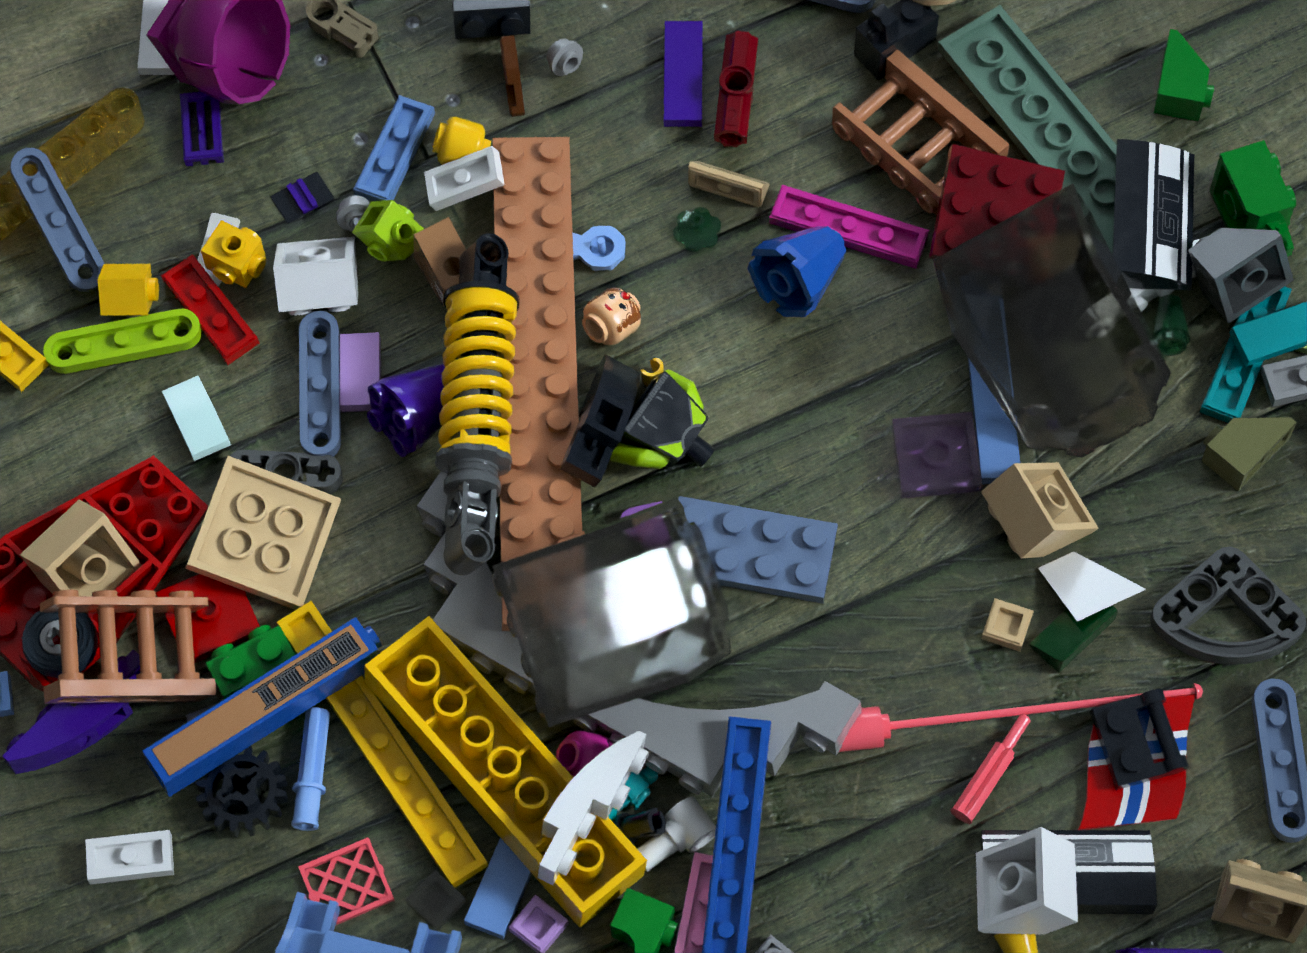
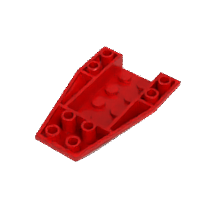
M154 455L5 534L0 539V655L33 687L44 692V686L58 681V679L44 676L32 668L23 652L22 635L26 623L36 612L40 611V603L53 597V594L38 580L20 554L80 499L107 516L142 564L139 569L115 589L118 597H131V593L135 591L154 590L204 519L208 508L204 501ZM88 613L97 630V651L92 662L85 670L79 673H84L100 658L98 613ZM115 613L116 643L135 618L136 613ZM58 635L53 637L54 645L60 644V637Z

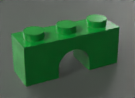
M627 887L610 925L611 937L628 944L634 953H660L663 945L671 946L677 933L679 923L674 921L675 909L669 904Z

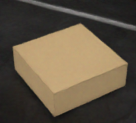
M994 598L981 639L1021 652L1034 611Z

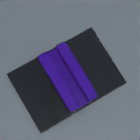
M318 172L303 179L299 178L296 180V183H290L285 189L270 196L287 224L335 199Z

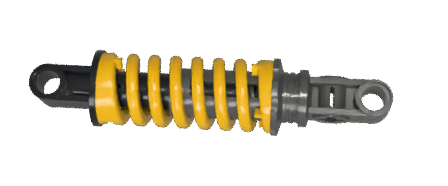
M492 233L481 235L461 254L459 259V284L446 290L443 301L447 309L445 315L447 330L444 334L446 349L443 353L445 369L442 372L444 388L440 396L443 407L439 414L442 427L438 432V440L441 447L436 453L435 466L447 474V477L444 479L443 488L447 495L444 561L453 573L462 576L475 571L494 554L495 523L498 514L496 498L501 494V482L498 477L507 474L511 470L512 464L511 446L509 445L512 426L507 419L512 415L513 411L512 405L508 400L513 395V385L509 380L514 376V366L509 361L515 356V347L511 341L516 337V328L511 322L517 317L520 298L513 289L506 286L508 247L502 238ZM466 547L470 549L473 556L468 553Z

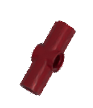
M735 31L725 37L722 71L719 77L714 141L726 147H738L741 144H747L759 40L758 37L746 31ZM732 87H741V88H743V89L740 90V91L730 90V88H732Z

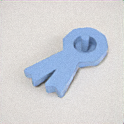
M594 226L583 235L573 233V260L581 259L593 271L613 270L624 260L625 238L616 228L612 226Z

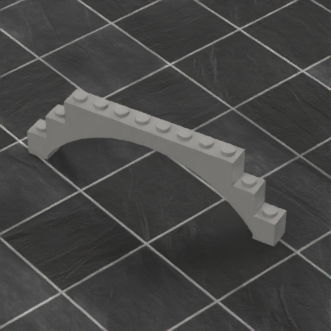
M442 471L439 473L417 505L423 520L422 525L431 533L442 537L424 563L430 579V585L439 592L449 595L433 621L462 653L471 657L469 661L484 673L490 674L492 670L505 677L504 682L515 691L524 694L528 690L538 696L539 703L556 714H559L561 710L574 717L573 722L578 727L591 733L597 730L609 737L608 740L614 744L637 731L645 733L644 749L649 751V754L644 764L659 774H664L666 771L680 778L678 782L681 786L696 795L704 792L713 797L721 785L729 716L771 721L766 772L775 776L800 735L803 736V742L813 750L824 753L827 750L837 755L849 730L862 713L860 700L824 681L819 690L787 701L752 708L725 710L692 709L654 703L621 693L580 673L557 657L530 631H502L501 591L493 579L487 562L472 573L464 576L453 573L446 566L444 561V533H446L445 508L447 495L443 489L444 479L447 477L446 473ZM466 547L468 553L473 556L470 549Z

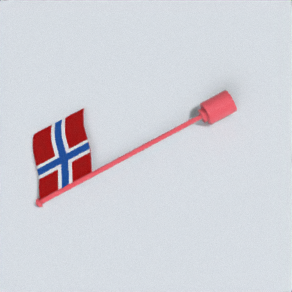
M1193 683V688L1163 691L1166 702L1163 705L1180 754L1185 756L1187 751V732L1194 699H1199L1203 694L1202 687L1196 683ZM1143 693L891 722L888 713L881 714L879 706L861 708L862 713L849 730L839 752L883 748L884 739L891 738V730L1097 707ZM1148 710L1137 712L1154 763L1164 761L1165 759ZM1093 724L1088 745L1086 803L1078 830H1092L1177 819L1186 788V770L1116 790Z

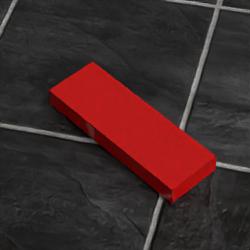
M193 254L161 275L163 282L182 307L196 314L202 333L227 365L260 344L258 337Z

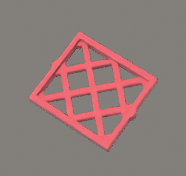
M369 837L298 866L309 893V900L320 902V899L327 902L329 900L336 901L339 907L351 911L339 916L336 925L395 901L385 878L384 868L377 859ZM358 850L353 861L341 857ZM364 850L370 852L374 861L373 868L359 863ZM331 861L326 872L315 869V867ZM337 862L350 866L345 880L331 875ZM356 869L369 873L364 887L351 882ZM310 873L323 878L318 891L312 890L308 881ZM375 876L381 878L385 887L384 894L370 890ZM329 880L342 885L337 899L323 894ZM348 888L361 892L356 906L342 901ZM367 895L379 899L362 907Z

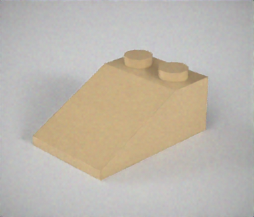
M1238 859L1236 862L1228 860L1222 873L1211 919L1295 943L1307 923V882L1302 881L1303 878L1292 872L1279 871L1276 874L1262 870L1258 863L1250 860Z

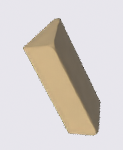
M690 161L688 166V183L691 187L752 206L762 207L769 189L768 182L699 161Z

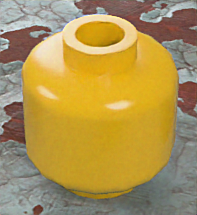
M452 116L447 120L446 124L439 123L432 152L437 153L438 161L443 165L490 147L491 140L485 139V128L482 124Z

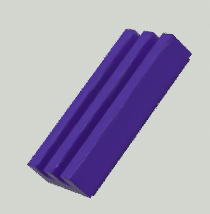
M203 92L180 94L183 154L186 167L193 166V162L200 161L201 165L209 164L208 160L224 163L220 101L205 95ZM206 100H211L214 145L212 150H208ZM190 102H196L199 151L192 150Z

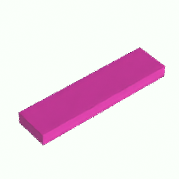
M785 185L781 186L769 217L770 224L796 232L817 226H829L842 236L845 247L917 269L929 235V230Z

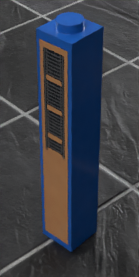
M356 617L144 749L142 752L147 765L167 795L171 797L365 674L364 665L379 654L378 648L382 647L381 641L370 626L363 628Z

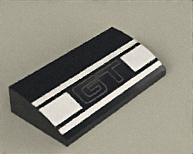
M1117 139L1111 288L1191 291L1192 260L1188 249L1193 247L1194 154L1159 143Z
M981 830V851L1032 830ZM1048 830L1075 844L1078 914H1154L1157 907V889L1150 830Z

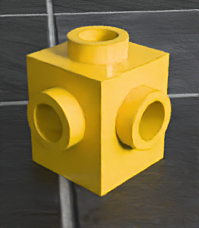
M222 220L201 249L206 269L212 271L220 281L229 285L234 282L246 288L253 277L257 278L260 276L266 265V255L259 235L249 228L242 227L239 229Z

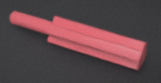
M1021 714L1002 743L995 742L954 807L951 808V813L958 820L966 824H972L973 819L1014 758L1015 753L1012 749L1031 722L1027 715Z

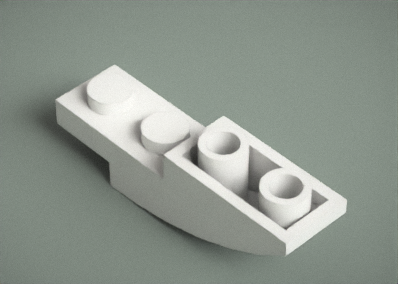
M637 731L602 751L581 769L555 800L543 820L542 834L553 840L539 864V879L553 885L559 873L566 876L577 855V852L573 851L572 848L578 837L586 839L595 822V815L607 820L612 808L621 809L630 791V787L625 785L631 772L640 773L649 754V751L644 749L645 733Z

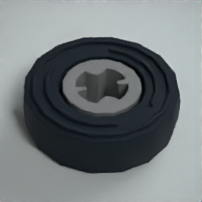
M38 611L25 625L22 635L23 652L33 669L44 676L58 679V675L62 674L60 644L54 645L52 640L57 635L60 637L58 612ZM85 612L75 613L79 672L85 670L92 662L98 647L96 627Z

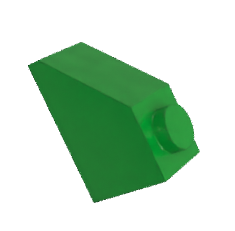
M1170 29L1153 113L1199 121L1202 108H1210L1214 85L1207 84L1210 69L1178 30Z

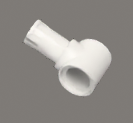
M691 796L683 799L672 807L664 816L666 821L665 831L661 835L652 837L637 848L647 860L645 869L647 872L676 851L681 853L687 849L689 853L695 852L715 837L716 825L695 797Z

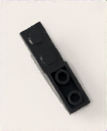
M606 354L604 355L578 415L581 418L560 466L561 470L593 487L599 484L613 450L620 443L638 391L639 372Z

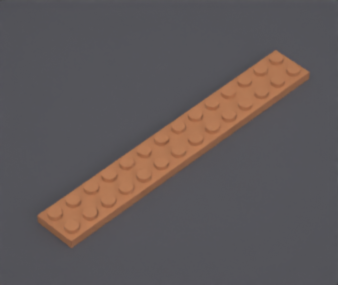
M569 137L493 138V147L500 154L505 184L493 189L494 234L504 240L509 251L506 286L513 289L520 298L517 317L511 322L516 328V337L511 341L515 347V356L509 361L514 366V376L509 380L513 385V395L508 400L512 405L513 411L512 415L507 419L512 426L509 441L512 464L511 470L507 474L499 476L501 482V494L499 496L502 631L585 630L581 480L560 469L579 423Z

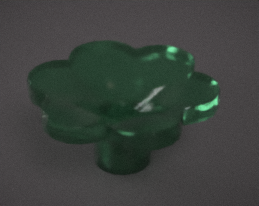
M697 207L692 212L682 211L677 216L678 225L674 228L673 235L676 241L684 243L688 251L697 252L702 247L712 248L717 244V233L721 230V221L715 216H710L707 208Z

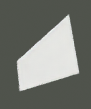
M1074 551L1038 568L1076 621L1082 620L1146 590Z

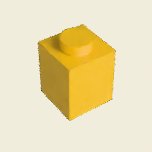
M103 264L97 279L101 316L148 315L153 301H158L159 297L158 278H152L151 264Z

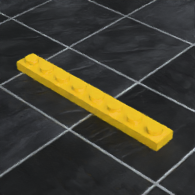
M312 601L277 621V625H280L296 654L332 632ZM360 676L327 697L326 700L452 889L487 868V860L375 694L365 684L363 676Z

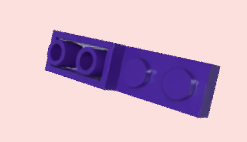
M134 649L127 656H120L118 658V672L123 673V679H136V675L140 674L139 654ZM69 703L49 704L39 713L36 723L25 734L20 733L10 741L6 748V753L2 757L15 774L34 771L56 764L80 753L101 740L124 722L133 711L129 703H78L75 707Z

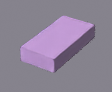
M379 332L340 334L341 411H369L372 408L368 386L381 380Z

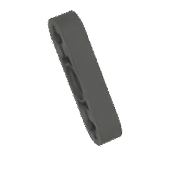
M238 450L230 455L233 458L262 469V464L266 463L265 470L274 472L276 467L281 464H290L296 469L291 480L328 494L336 492L343 482L341 466L338 460L331 455L314 456L309 453ZM302 466H306L308 473H305L306 481H303ZM322 468H329L331 475L326 477V481H319L316 474H321Z

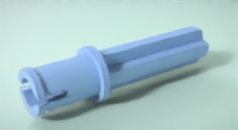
M312 707L305 712L298 781L292 787L296 797L291 826L303 831L318 829L321 795L326 793V788L322 785L330 713L327 709Z

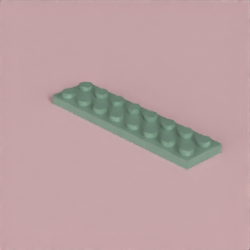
M999 5L938 42V51L1029 162L1065 171L1060 200L1112 263L1117 145L1002 6Z

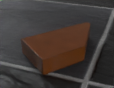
M514 35L501 37L500 48L509 112L512 114V117L525 115L515 37Z

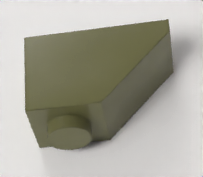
M1291 417L1233 418L1224 428L1219 425L1216 426L1205 438L1203 444L1206 446L1201 461L1234 489L1239 491L1290 439L1296 421Z

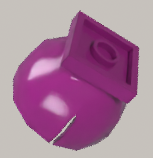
M169 0L146 36L180 82L193 85L205 95L222 103L243 104L259 101L276 85L274 80H279L289 55L290 21L282 0ZM241 71H245V72H248V73H250V74H253V75H256V76H259V77H262V78H265V79H260V78L254 77V76H252V75L243 73V72H241Z

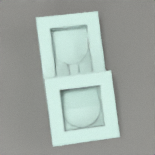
M195 376L162 391L194 461L231 445L199 376Z

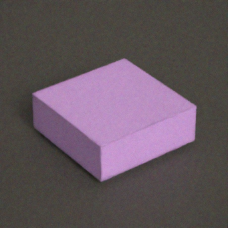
M535 895L510 924L509 931L537 953H545L568 926L569 922L564 916Z

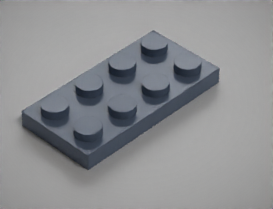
M679 496L664 565V576L823 604L838 524Z

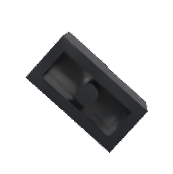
M900 0L889 9L884 4H881L871 11L869 19L856 27L854 56L877 80L885 76L887 58L897 49L910 59L936 40L939 15L930 6L922 5L912 0Z

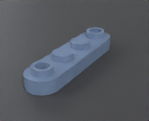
M21 149L14 155L11 161V177L68 283L78 291L90 292L97 289V279L105 263L46 154L39 149ZM27 164H32L37 168V173L33 176H28L23 172L22 168ZM88 267L92 271V277L89 279L81 278L78 275V269Z
M314 311L307 314L299 325L300 442L304 453L314 456L331 455L334 457L341 447L340 331L337 320L333 315L325 311ZM318 332L327 333L322 339L314 338V335ZM319 439L328 440L325 446L318 447L315 445V442Z
M1267 679L1257 686L1253 694L1252 710L1268 821L1272 833L1278 839L1294 843L1303 840L1307 836V769L1295 692L1288 683L1280 679ZM1265 700H1276L1279 703V708L1272 709L1268 707ZM1283 818H1293L1297 823V827L1289 828L1285 826Z

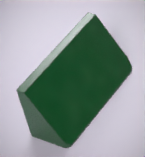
M1112 605L1082 620L1076 621L1068 608H1066L1029 646L1060 673L1115 620L1118 610Z

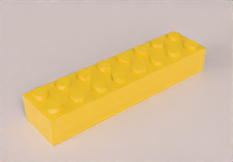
M430 616L364 665L365 684L579 928L624 893L627 887L630 888L644 876L647 864L646 858L609 817L605 820L595 815V822L586 839L578 837L572 848L573 851L577 852V855L568 874L564 876L559 873L553 885L538 878L539 864L553 840L542 834L543 820L555 800L573 777Z

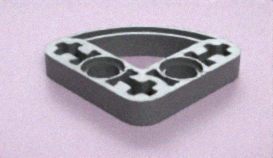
M1223 547L1212 554L1158 600L1154 605L1150 618L1153 630L1179 651L1200 660L1230 665L1254 663L1276 656L1298 642L1306 627V618L1302 610L1242 551L1234 547ZM1222 561L1225 564L1234 562L1236 564L1235 574L1229 570L1220 577L1217 583L1214 576L1219 573ZM1195 583L1205 585L1210 591V598L1205 601L1194 600L1188 593L1189 586ZM1251 587L1262 588L1268 594L1267 603L1263 605L1251 603L1247 599L1246 591ZM1227 595L1267 636L1251 641L1226 642L1201 636L1190 631L1188 628ZM1181 601L1185 608L1179 612L1176 619L1177 624L1173 621L1164 623L1162 621L1163 610L1170 614L1179 607ZM1277 603L1279 606L1276 612L1274 613L1272 611L1270 616L1267 618L1265 614L1269 613L1273 605ZM1289 619L1294 621L1292 630L1286 628L1282 631L1278 628L1281 620L1284 622Z

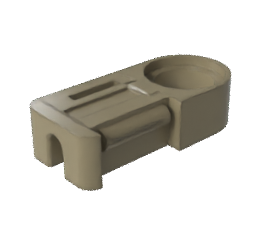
M309 0L306 5V15L311 29L328 40L332 37L352 51H355L357 58L363 57L379 38L377 25L338 0ZM322 7H327L334 11L333 16L325 21L317 20L313 15L316 10Z

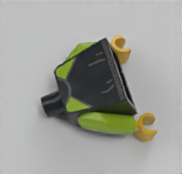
M653 358L650 360L651 369L655 372L648 373L644 369L640 370L642 382L647 388L632 408L622 439L613 450L610 459L613 462L633 467L661 469L673 466L685 455L699 467H702L710 458L715 448L698 436L709 418L703 411L704 405L695 383L672 370L664 371L663 362L659 358Z

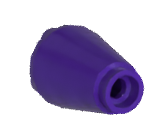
M443 364L386 377L368 386L372 408L367 412L368 421L375 431L384 432L391 441L396 453L401 457L421 448L442 427L439 414L443 407L440 398L441 391L444 388L442 372L445 366Z

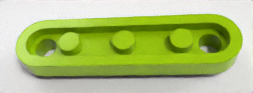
M174 309L55 333L45 342L43 353L49 367L53 371L68 374L188 350L199 342L202 330L195 313L188 309ZM182 329L189 331L185 336H176L177 332ZM63 353H72L70 358L65 360L60 359V356Z

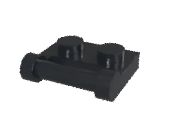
M1161 688L1153 689L1131 698L1097 706L1090 711L1116 790L1177 774L1189 768L1186 756L1181 755L1163 705L1166 702V698ZM1148 710L1165 759L1162 762L1154 763L1137 714L1139 711Z

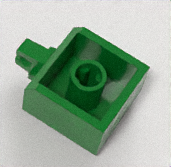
M1264 140L1220 153L1209 192L1226 228L1277 230L1282 236L1287 257L1292 255L1294 246L1288 226L1290 225L1293 210L1296 207V197L1291 186H1285L1280 175L1281 166L1277 155L1274 152H1269Z

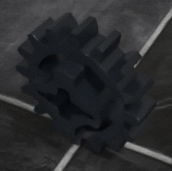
M252 746L244 750V754L235 755L205 774L207 780H197L196 786L203 793L196 797L197 803L200 808H205L202 814L207 822L215 819L214 826L218 832L221 833L227 826H230L232 836L237 837L241 828H246L251 837L255 836V826L258 824L266 830L270 828L268 821L270 815L279 818L282 816L281 809L277 803H286L288 801L286 792L281 790L288 786L285 775H278L282 771L279 762L273 761L269 763L270 758L267 751L263 750L255 757ZM223 779L222 788L216 792L217 797H215L217 785ZM269 785L268 796L265 802L262 804V794L268 791L267 786ZM242 787L245 791L249 792L242 796V794L238 791L236 792V790Z

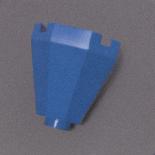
M817 226L763 241L753 249L751 256H755V258L749 262L747 268L759 296L767 303L772 300L777 302L780 307L776 311L783 317H806L817 307L844 259L846 253L844 240L836 230L831 229L829 226Z

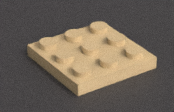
M227 456L185 569L297 610L304 605L341 498Z

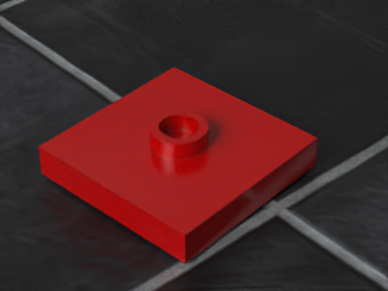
M195 575L156 592L157 597H169V593L175 591H193L194 597H208L207 607L191 613L195 663L211 657L212 652L222 645L233 644V646H237L248 641L249 633L260 627L244 590L204 575ZM165 613L176 639L174 613Z

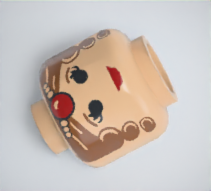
M615 287L606 289L590 300L583 310L582 325L586 334L594 342L608 346L616 345L634 333L641 323L640 304L633 294Z

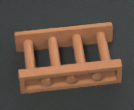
M897 49L887 58L886 82L853 112L849 111L840 102L833 107L832 125L836 134L845 141L850 140L855 144L869 163L872 165L878 164L885 170L890 180L898 188H905L914 195L923 210L937 215L944 177L934 184L919 170L952 140L959 141L968 148L1006 157L1008 155L1009 143ZM896 93H903L914 102V106L880 136L863 123ZM924 116L931 117L941 125L942 129L908 160L891 147Z
M59 590L53 592V597L40 603V612H58L62 674L58 675V681L43 687L44 704L200 702L215 696V679H200L199 672H195L191 613L208 606V597H194L193 591H175L169 593V597H156V591L153 590L135 591L131 593V597H118L116 590L92 592V596H79L78 590ZM75 613H98L101 674L97 675L98 679H84V674L79 673ZM115 613H136L140 674L136 675V679H123V673L118 672ZM153 613H174L178 658V674H175V679H162L161 673L157 672Z

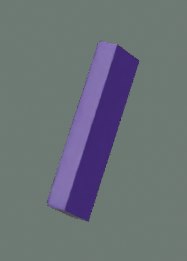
M665 21L664 127H702L703 21Z

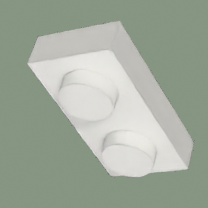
M493 146L424 172L429 205L436 211L505 185L500 154Z
M170 830L85 839L87 880L90 885L174 875L172 834Z

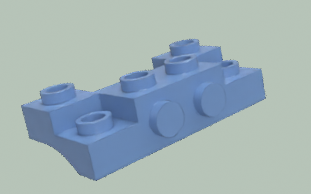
M300 892L296 893L286 928L275 953H410L407 949L334 932L340 912L338 902L329 900V904L308 900L306 895ZM419 922L411 953H459L462 942L461 932L452 930L451 934L431 930L428 924Z

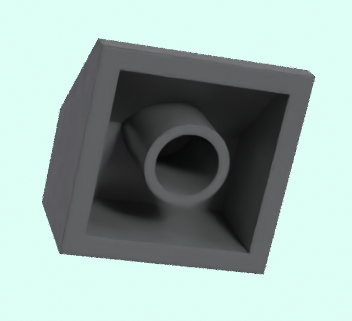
M1220 228L1211 235L1201 238L1193 247L1188 249L1202 294L1228 323L1294 280L1282 236L1277 230Z

